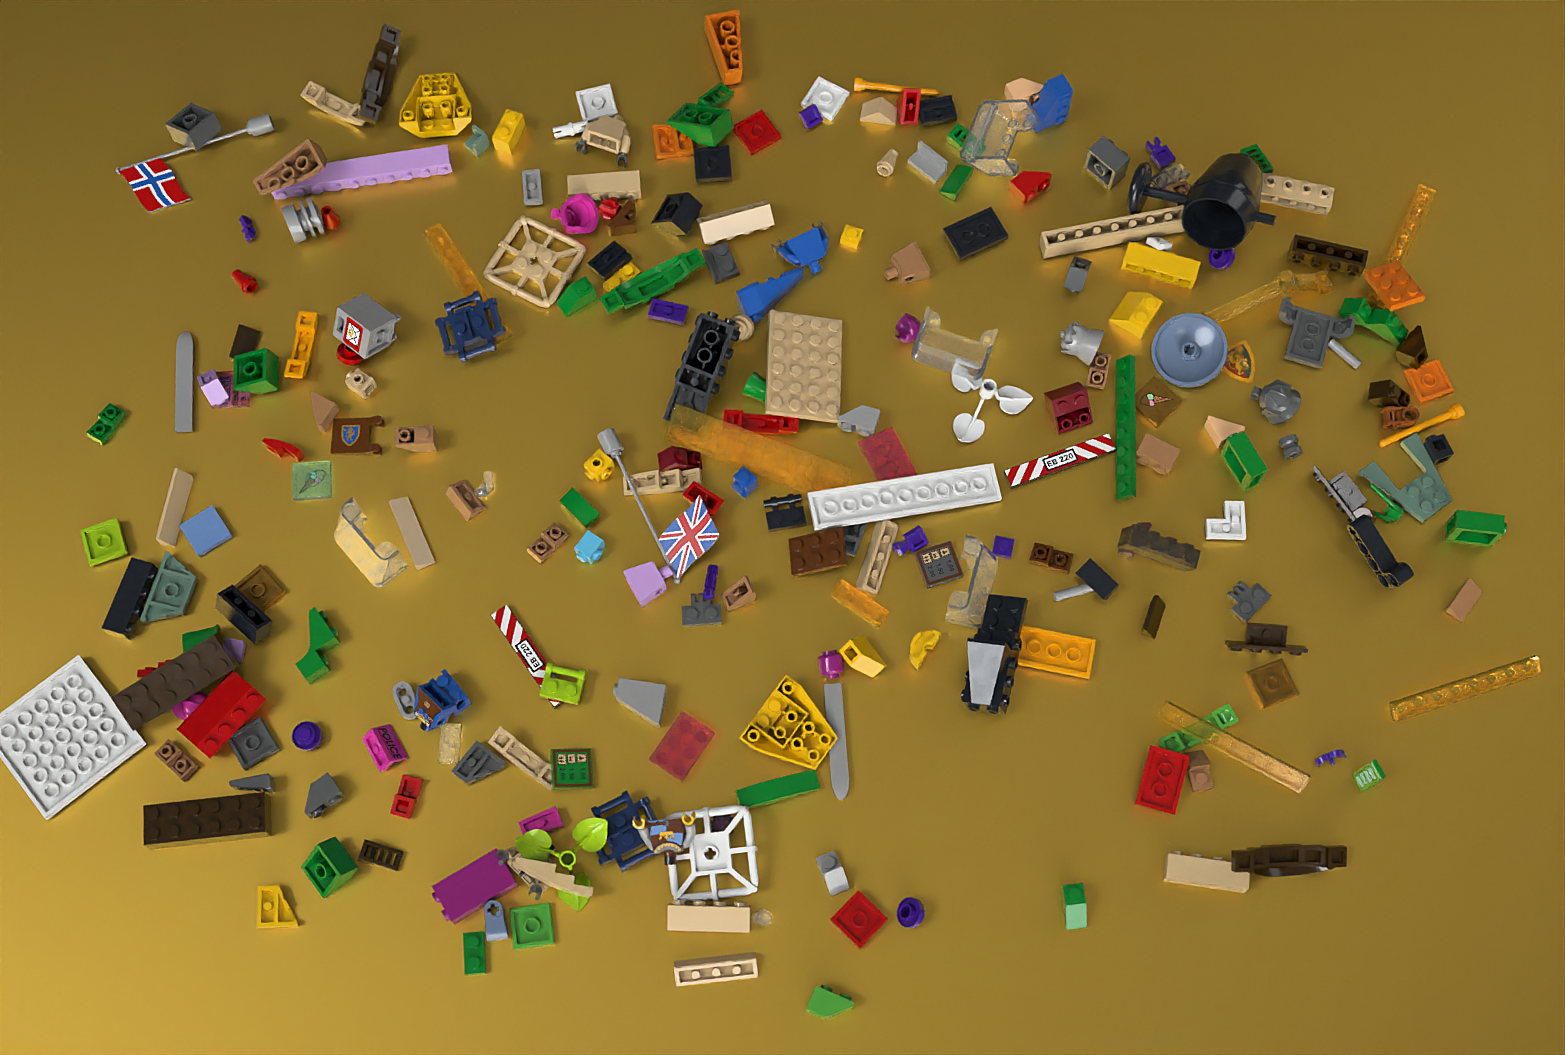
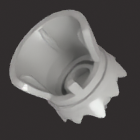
M1074 321V324H1070L1066 331L1062 330L1059 336L1063 338L1060 345L1065 349L1061 350V352L1072 356L1075 355L1089 366L1101 343L1104 330L1088 329L1086 326Z

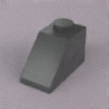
M1074 256L1064 287L1071 292H1082L1092 261Z

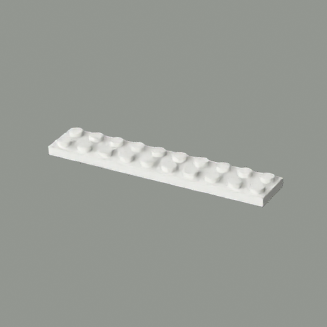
M993 463L807 493L815 531L997 502L1002 499Z

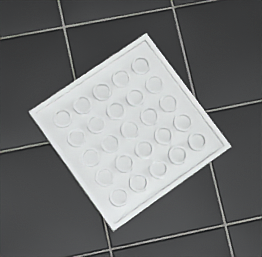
M80 655L73 658L0 713V758L47 820L147 744L137 730L133 731L111 699L110 694Z

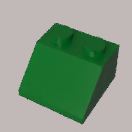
M268 348L234 356L233 389L235 391L258 394L278 390L279 357Z
M336 836L318 843L301 866L323 898H326L346 883L359 868Z

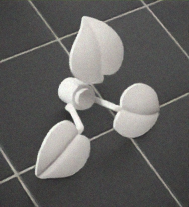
M959 359L954 363L952 369V382L954 386L962 392H967L971 388L973 390L980 388L979 394L981 396L973 417L968 413H962L954 419L953 430L961 442H973L983 434L985 429L984 422L976 419L985 399H990L995 394L996 399L1000 400V408L1008 414L1020 413L1033 399L1030 394L1014 386H1003L998 392V389H996L997 384L994 380L985 379L982 382V373L977 367L962 362Z

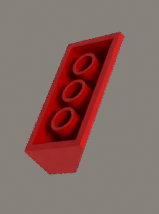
M232 670L182 722L177 730L211 759L266 698Z

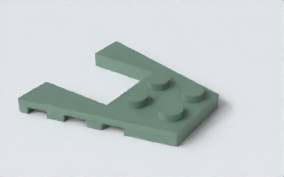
M1415 432L1405 439L1400 446L1424 472L1421 476L1399 490L1375 461L1362 469L1358 475L1364 476L1371 482L1370 484H1374L1377 488L1388 494V498L1392 501L1396 500L1403 506L1404 510L1420 522H1424L1448 505L1452 498L1421 439Z

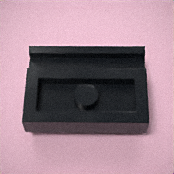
M952 95L920 100L919 116L922 127L957 121V113Z
M614 240L587 264L591 270L606 281L633 258L630 253H627Z

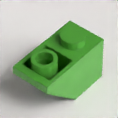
M821 984V987H815L806 1011L820 1018L828 1019L852 1009L854 1002L851 1001L852 997L840 993V995L832 993V988Z

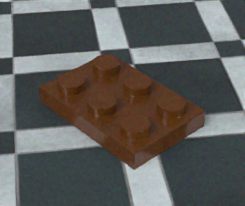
M842 527L789 539L791 573L794 577L848 565L845 532Z

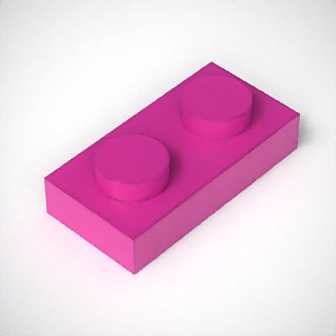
M556 806L518 822L523 834L533 829H541L548 833L564 826Z

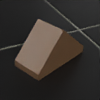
M310 392L317 427L323 433L340 410L336 403L315 392Z
M747 575L721 594L728 612L756 601L755 590Z

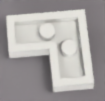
M1224 501V519H1206L1205 521L1206 539L1245 540L1244 501Z

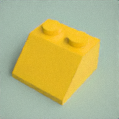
M1128 291L1109 321L1141 339L1159 313L1163 301L1147 292Z

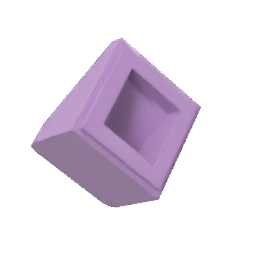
M225 638L224 641L236 660L242 663L247 644L242 640Z

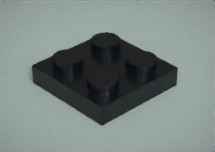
M729 145L694 148L696 183L732 180Z

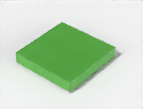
M550 902L509 908L514 950L555 944Z

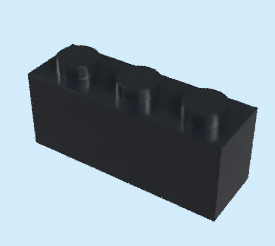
M233 584L217 593L215 609L252 643L256 644L270 635L272 620Z

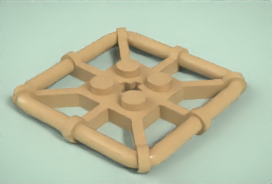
M523 215L514 223L504 240L500 241L498 249L487 264L483 274L489 281L510 291L512 295H518L538 306L549 308L556 301L567 282L571 281L572 274L583 259L587 249L585 245L559 232L557 228H551ZM527 224L549 234L543 245L531 240ZM523 225L527 242L519 251L509 246V244ZM555 238L575 247L561 252L549 249ZM505 251L516 256L512 265L493 269ZM575 256L565 272L554 268L560 259ZM538 259L540 263L532 265V260ZM511 272L522 276L516 285L497 277ZM549 274L560 278V281L547 298L544 282ZM528 279L539 284L543 299L522 289Z

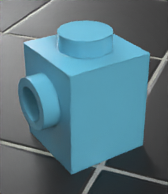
M587 530L574 547L577 554L576 557L584 563L587 561L592 564L601 557L605 544L604 540Z

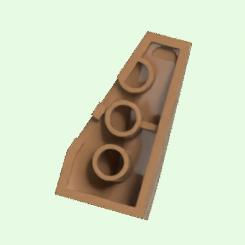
M308 138L256 177L253 182L259 194L265 195L313 177L325 168L327 158L320 145Z

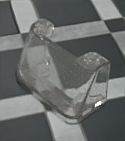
M351 497L341 507L334 531V539L374 586L383 587L404 571L408 565L399 550L392 543L383 542L375 548L366 538L363 523L367 518L362 513L358 503Z
M966 535L960 559L967 561L968 570L973 571L968 592L956 591L951 594L945 621L971 628H979L982 626L988 595L992 594L999 561L979 538Z

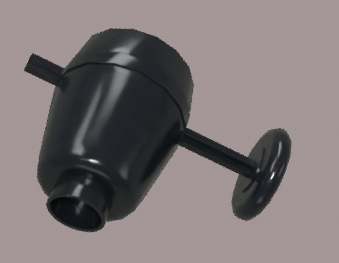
M1229 153L1219 157L1190 187L1187 195L1151 187L1152 168L1148 162L1139 164L1130 184L1127 198V211L1130 215L1141 212L1147 196L1183 204L1181 215L1183 229L1194 242L1210 250L1224 251L1235 248L1249 234L1255 222L1272 226L1275 224V215L1259 212L1263 184L1262 171L1250 156L1243 153Z

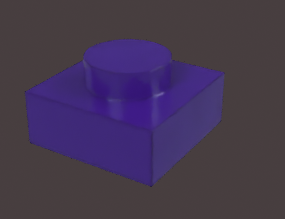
M811 104L799 112L801 120L807 129L823 120L816 104Z
M996 535L991 556L1011 559L1015 539Z

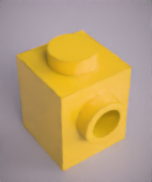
M600 449L583 464L586 471L585 475L592 481L595 479L598 483L603 479H607L614 468L613 460Z

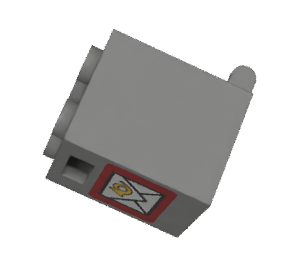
M365 293L338 306L333 335L362 358H369L390 346L391 342L396 340L397 335L393 332L395 323L400 321L401 315L390 313Z

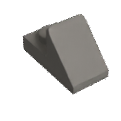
M834 850L815 858L831 897L850 889L843 867L840 865Z

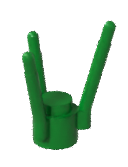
M1370 484V487L1389 504L1384 510L1386 515L1374 511L1376 516L1388 523L1391 520L1396 522L1405 510L1388 498L1380 488Z

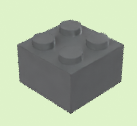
M193 103L187 105L165 124L174 141L196 151L222 130L213 112Z
M1102 136L1088 149L1084 168L1111 190L1125 177L1130 158L1126 152L1117 148L1113 141Z

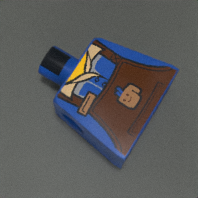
M430 681L418 686L413 713L421 720L420 728L424 731H430L447 722L457 703L434 681Z

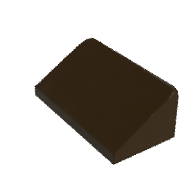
M239 324L229 355L233 363L234 356L255 351L260 331Z
M1158 595L1153 596L1141 631V636L1150 639L1156 638L1165 610V603Z

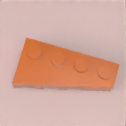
M739 9L705 15L704 30L723 85L740 83L743 68Z

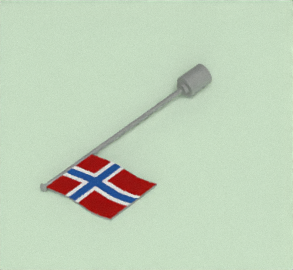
M267 113L248 119L247 128L210 139L206 144L247 131L255 137L274 131L275 127L270 114ZM189 147L115 169L116 173L122 174L130 183L139 202L149 213L191 200L181 189L173 172L162 160V158L190 150L191 148Z

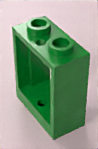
M1244 431L1228 436L1220 454L1242 490L1245 491L1259 484L1268 469Z
M1456 510L1446 522L1445 541L1493 546L1506 533L1507 523L1504 522V515Z

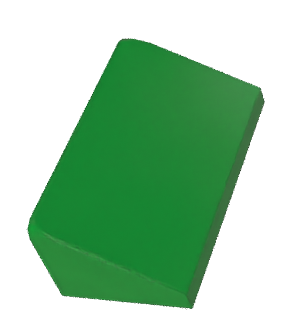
M957 164L939 193L955 201L973 174V168Z

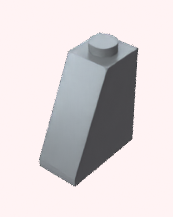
M619 678L618 684L615 683L613 695H616L617 702L655 727H661L667 694L666 685Z

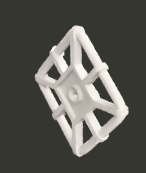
M732 805L715 808L707 806L699 810L686 811L688 817H691L692 812H696L695 818H704L705 834L695 835L689 847V854L676 855V860H691L692 874L680 889L678 886L676 865H668L671 892L674 900L692 902L694 900L713 899V901H719V898L744 896L755 893L758 890L759 879L755 853L757 845L755 846L752 818L746 805L744 807L742 805ZM684 811L673 813L670 816L667 815L665 820L682 818ZM738 813L725 831L712 833L710 816ZM744 818L747 847L731 848L730 833L739 821ZM710 847L713 851H716V855L713 856L712 860L709 856H706V852L709 851ZM733 853H748L750 881L733 868ZM729 872L746 887L718 890L716 874ZM710 875L712 891L684 894L697 876Z

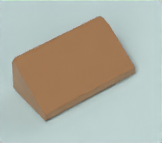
M465 480L449 485L446 495L466 521L471 520L486 509V506Z
M1468 579L1445 612L1462 623L1483 592L1471 579Z

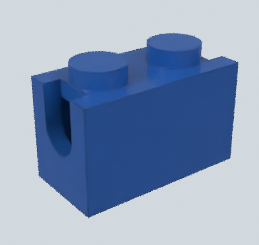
M446 669L441 671L443 675L439 676L437 680L432 678L429 682L434 681L456 703H459L462 699L464 700L453 711L458 716L472 703Z

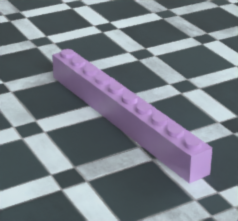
M446 144L326 163L325 168L313 177L271 193L274 199L282 200L287 197H302L307 194H320L326 191H339L346 188L354 189L359 186H373L378 183H392L398 180H410L417 177L425 178L436 174L445 175L453 172L451 155Z

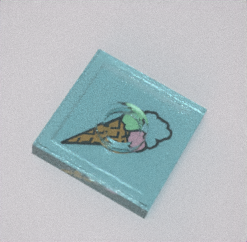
M330 460L292 464V499L294 501L332 498Z

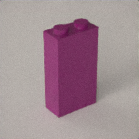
M497 848L432 886L435 891L432 893V896L437 904L441 902L444 908L441 912L446 921L451 920L453 924H456L485 907L487 902L496 900L518 887L506 863L504 862L503 865L498 864L502 858L499 856L494 858L498 851Z

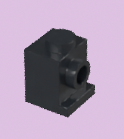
M1433 434L1425 439L1426 441L1423 445L1434 466L1448 461L1454 454L1444 434L1438 436Z

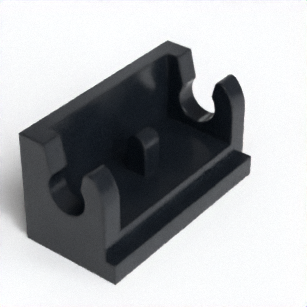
M1091 558L1075 573L1103 600H1107L1119 588V584Z

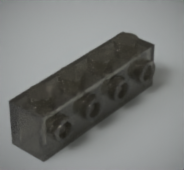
M1136 524L1122 529L1117 546L1185 572L1197 568L1201 552L1195 549V546L1192 544L1178 543L1175 538L1162 537L1156 531L1148 532L1143 530L1142 526Z

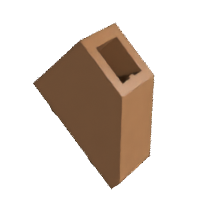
M433 425L395 428V446L415 452L437 451V433Z

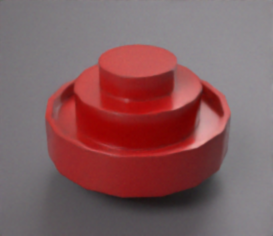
M341 343L337 348L336 356L344 364L357 365L364 359L344 343Z

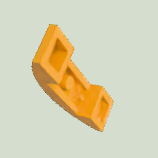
M299 311L295 326L297 333L291 358L287 360L285 377L303 379L308 370L317 332L318 313Z

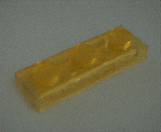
M841 579L830 594L832 598L877 629L889 614V611L843 579Z

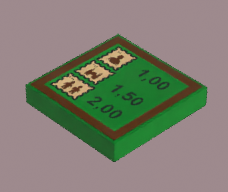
M591 748L550 750L552 790L593 788Z

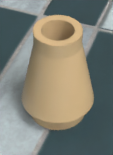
M889 149L885 156L877 163L879 174L889 176L893 173L898 156L897 151Z

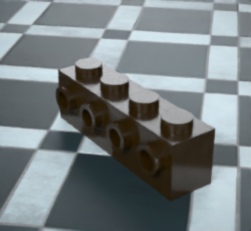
M1295 234L1290 244L1287 261L1295 264L1309 265L1312 268L1327 269L1334 273H1345L1351 277H1360L1366 267L1368 251Z

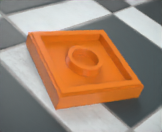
M1439 358L1423 363L1418 370L1408 368L1403 371L1418 404L1440 398L1455 391Z

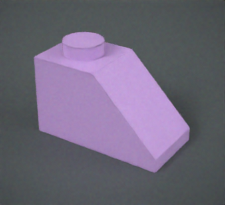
M214 368L197 377L200 387L211 406L215 404L220 405L229 397Z

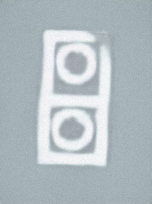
M1178 162L1152 176L1151 184L1155 188L1165 190L1168 185L1188 179L1191 173Z

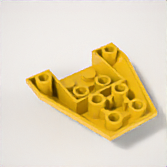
M455 72L419 75L400 110V126L420 138L457 135L472 120V107Z
M785 675L739 739L756 751L815 770L838 737L802 686Z

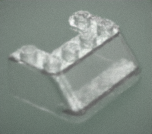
M987 100L981 103L960 151L961 159L966 164L990 176H1016L1019 164L1014 159H1007L1017 133L1032 130L1039 118L1028 100Z

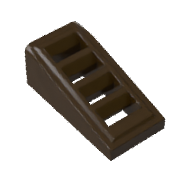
M364 840L357 861L397 871L404 851ZM368 848H372L370 857H365ZM376 849L380 850L377 860L373 859ZM384 852H388L386 861L381 862ZM392 854H396L393 865L389 864Z

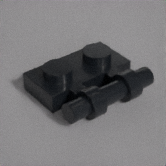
M792 493L787 494L785 497L776 498L774 496L768 500H763L764 508L772 507L773 510L766 512L769 532L807 526L803 506L795 507V502L802 501L801 494L793 495ZM789 504L787 509H778V505Z

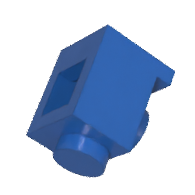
M742 466L733 476L731 488L745 499L758 486L757 477Z

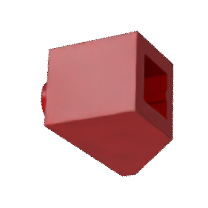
M1023 171L1010 181L1009 191L1022 204H1025L1028 200L1032 201L1041 190L1045 191L1050 186L1052 174L1050 172Z

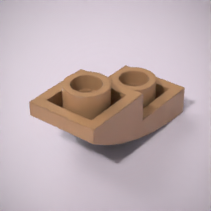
M1096 352L1089 366L1086 386L1105 389L1111 354Z
M555 522L544 530L541 537L527 548V552L541 564L566 540L569 534Z
M169 739L154 753L184 782L199 768Z

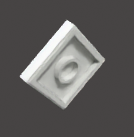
M818 76L801 102V106L806 108L811 104H816L820 115L833 121L849 96V91Z
M610 84L576 91L583 121L588 119V123L598 120L603 115L611 118L618 115Z

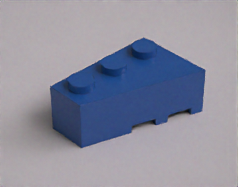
M1063 74L1046 81L1038 95L1040 99L1038 102L1033 103L1032 112L1026 115L1035 133L1055 124H1062L1068 117L1073 89Z

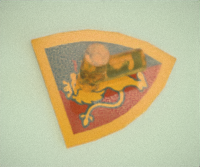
M1243 340L1228 347L1227 360L1222 370L1240 381L1251 383L1255 371L1254 355L1246 340Z

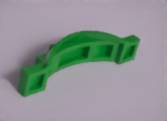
M695 248L627 280L611 289L610 292L600 296L599 299L608 315L623 307L626 310L640 302L643 305L651 301L652 298L655 299L674 289L675 284L689 278L690 273L705 266L706 262L699 250Z

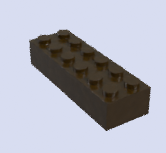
M216 632L118 692L111 699L134 731L232 671L240 664L219 632Z
M265 792L143 805L144 846L153 850L271 837V798Z

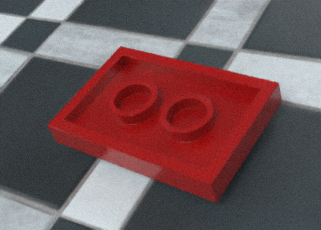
M1150 745L1135 804L1175 815L1190 756Z

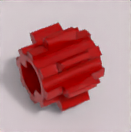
M614 198L602 200L599 214L603 215V219L611 221L622 209V205L618 204L619 200Z

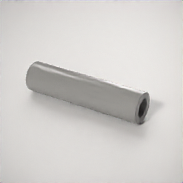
M1334 338L1328 343V347L1353 368L1357 369L1362 364L1358 358Z
M1085 583L1053 592V596L1057 602L1093 592V590Z

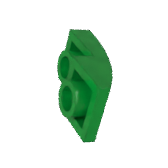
M109 403L97 415L99 420L86 432L87 437L103 445L120 424L125 411Z
M573 487L559 500L586 528L600 515Z

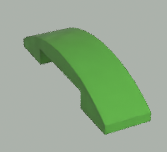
M1228 703L1211 712L1208 716L1159 739L1158 742L1163 749L1181 753L1222 732L1239 720Z

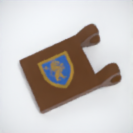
M381 416L333 419L330 454L381 455L382 448L379 444L369 445L370 426L383 427L385 421Z

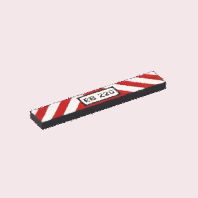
M1109 433L1009 468L1004 470L1003 473L1010 489L1116 452V447Z
M506 604L490 616L541 688L547 662ZM552 673L551 677L558 679L555 673ZM548 699L554 709L564 703Z

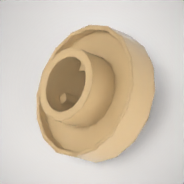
M736 314L730 318L736 321L735 325L740 326L739 331L741 333L738 341L743 342L753 335L754 324L747 315Z

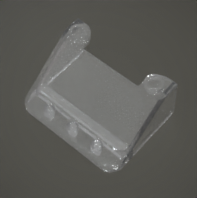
M927 306L912 349L913 359L918 363L970 380H979L983 376L999 329L995 328L994 331H985L978 342L939 329L941 324L939 314Z

